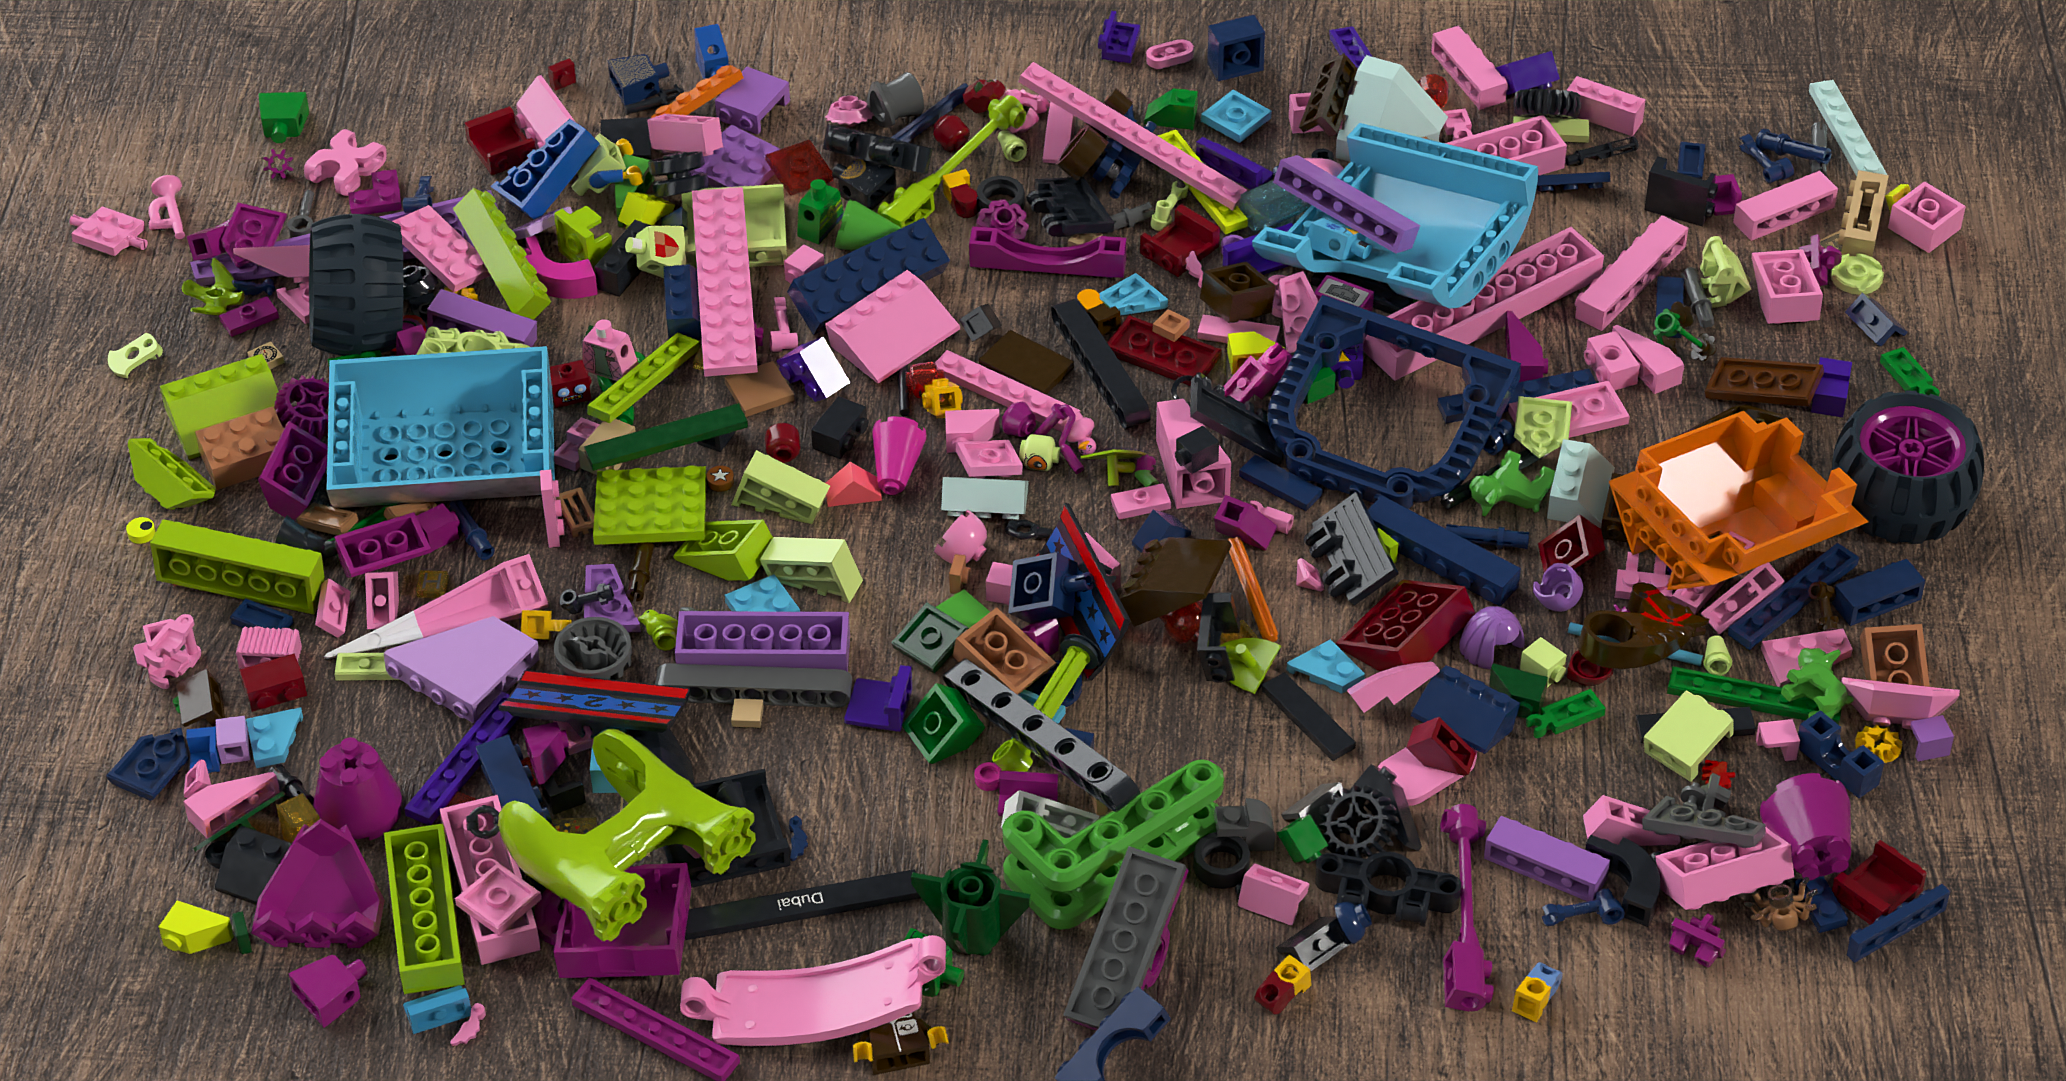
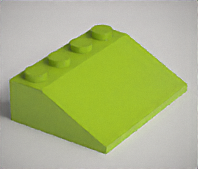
M263 354L160 386L165 410L189 460L201 456L195 431L272 406L274 407L278 392L271 370Z

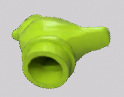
M647 610L642 616L638 617V620L646 626V631L652 637L657 648L670 650L676 646L678 620L666 614H659L654 610Z

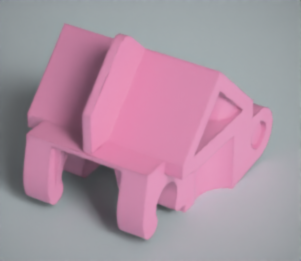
M184 614L176 620L168 619L144 625L143 630L146 642L133 647L137 665L147 668L150 682L160 688L168 689L170 687L168 679L164 678L165 676L171 675L174 678H177L179 675L182 676L189 667L193 668L201 657V649L196 645L192 628L194 620L191 615ZM185 644V649L183 651L179 650Z

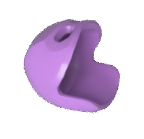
M1556 563L1544 572L1541 584L1536 581L1534 582L1533 592L1539 602L1547 609L1562 612L1571 609L1580 600L1583 593V583L1571 566Z

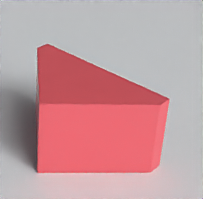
M849 462L826 482V484L830 485L826 495L828 507L882 501L877 477L852 462Z

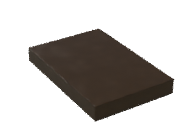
M1009 330L979 358V365L1047 395L1074 368V361Z

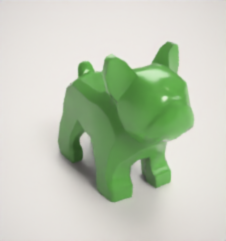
M1509 450L1496 472L1491 476H1476L1471 481L1469 488L1472 492V498L1481 504L1482 516L1484 517L1499 501H1507L1525 509L1532 508L1537 513L1539 512L1542 499L1551 489L1555 471L1543 466L1540 470L1541 476L1537 475L1535 480L1531 482L1519 471L1521 455Z
M1820 648L1802 649L1798 655L1800 670H1789L1786 676L1794 684L1784 685L1781 694L1789 702L1808 697L1817 703L1819 711L1821 710L1832 719L1845 704H1850L1854 700L1852 696L1848 695L1846 687L1833 675L1834 672L1831 670L1833 662L1839 657L1841 651L1838 649L1826 653ZM1816 711L1810 712L1809 715H1808V718H1810L1811 716H1813V715H1814L1815 713H1817V712H1816Z

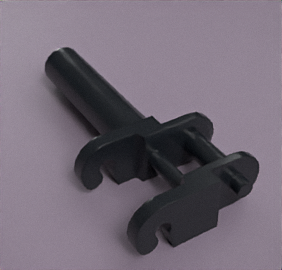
M674 84V88L665 91L660 88L658 97L624 105L625 113L629 115L668 105V101L676 99L684 90L678 87L677 84ZM676 93V95L671 96V97H667V96H666V95H670V94Z

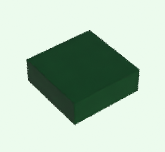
M243 911L233 913L231 917L239 951L242 955L252 953Z

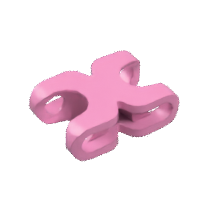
M343 129L331 139V149L317 151L305 163L304 176L307 180L314 183L334 177L336 193L348 196L349 192H354L361 185L360 176L371 175L372 172H376L385 163L386 147L377 142H372L365 147L357 148L355 133Z

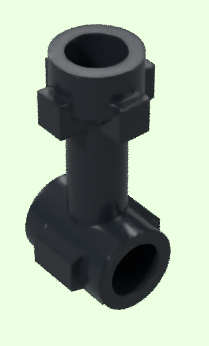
M605 583L598 584L597 590L578 595L574 590L567 589L560 596V605L564 610L575 615L582 611L584 604L600 601L601 605L608 604V601H612L615 598L611 584L606 585Z

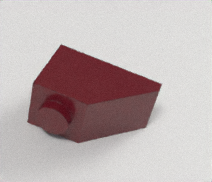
M1440 717L1414 726L1406 746L1424 766L1462 776L1469 775L1476 756V752Z

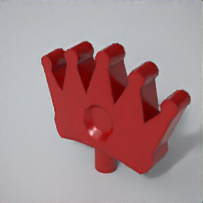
M1705 760V766L1702 767V773H1704L1702 774V780L1705 781V785L1708 784L1710 775L1714 773L1720 776V786L1725 789L1731 788L1729 778H1735V772H1727V762Z

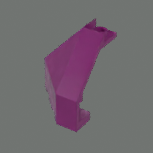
M320 819L311 827L305 824L302 826L258 898L252 934L274 947H288V943H305V947L330 948L331 943H347L348 948H361L379 934L385 900L347 825L338 830Z

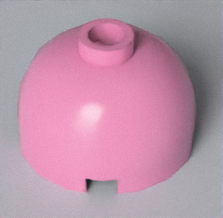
M966 510V517L961 514L942 537L946 540L943 547L937 544L934 552L950 564H952L955 554L966 555V564L972 559L977 562L987 550L983 546L987 539V530L983 522L971 511Z

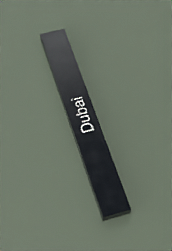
M915 869L689 909L685 940L921 899L911 884L912 873H916Z

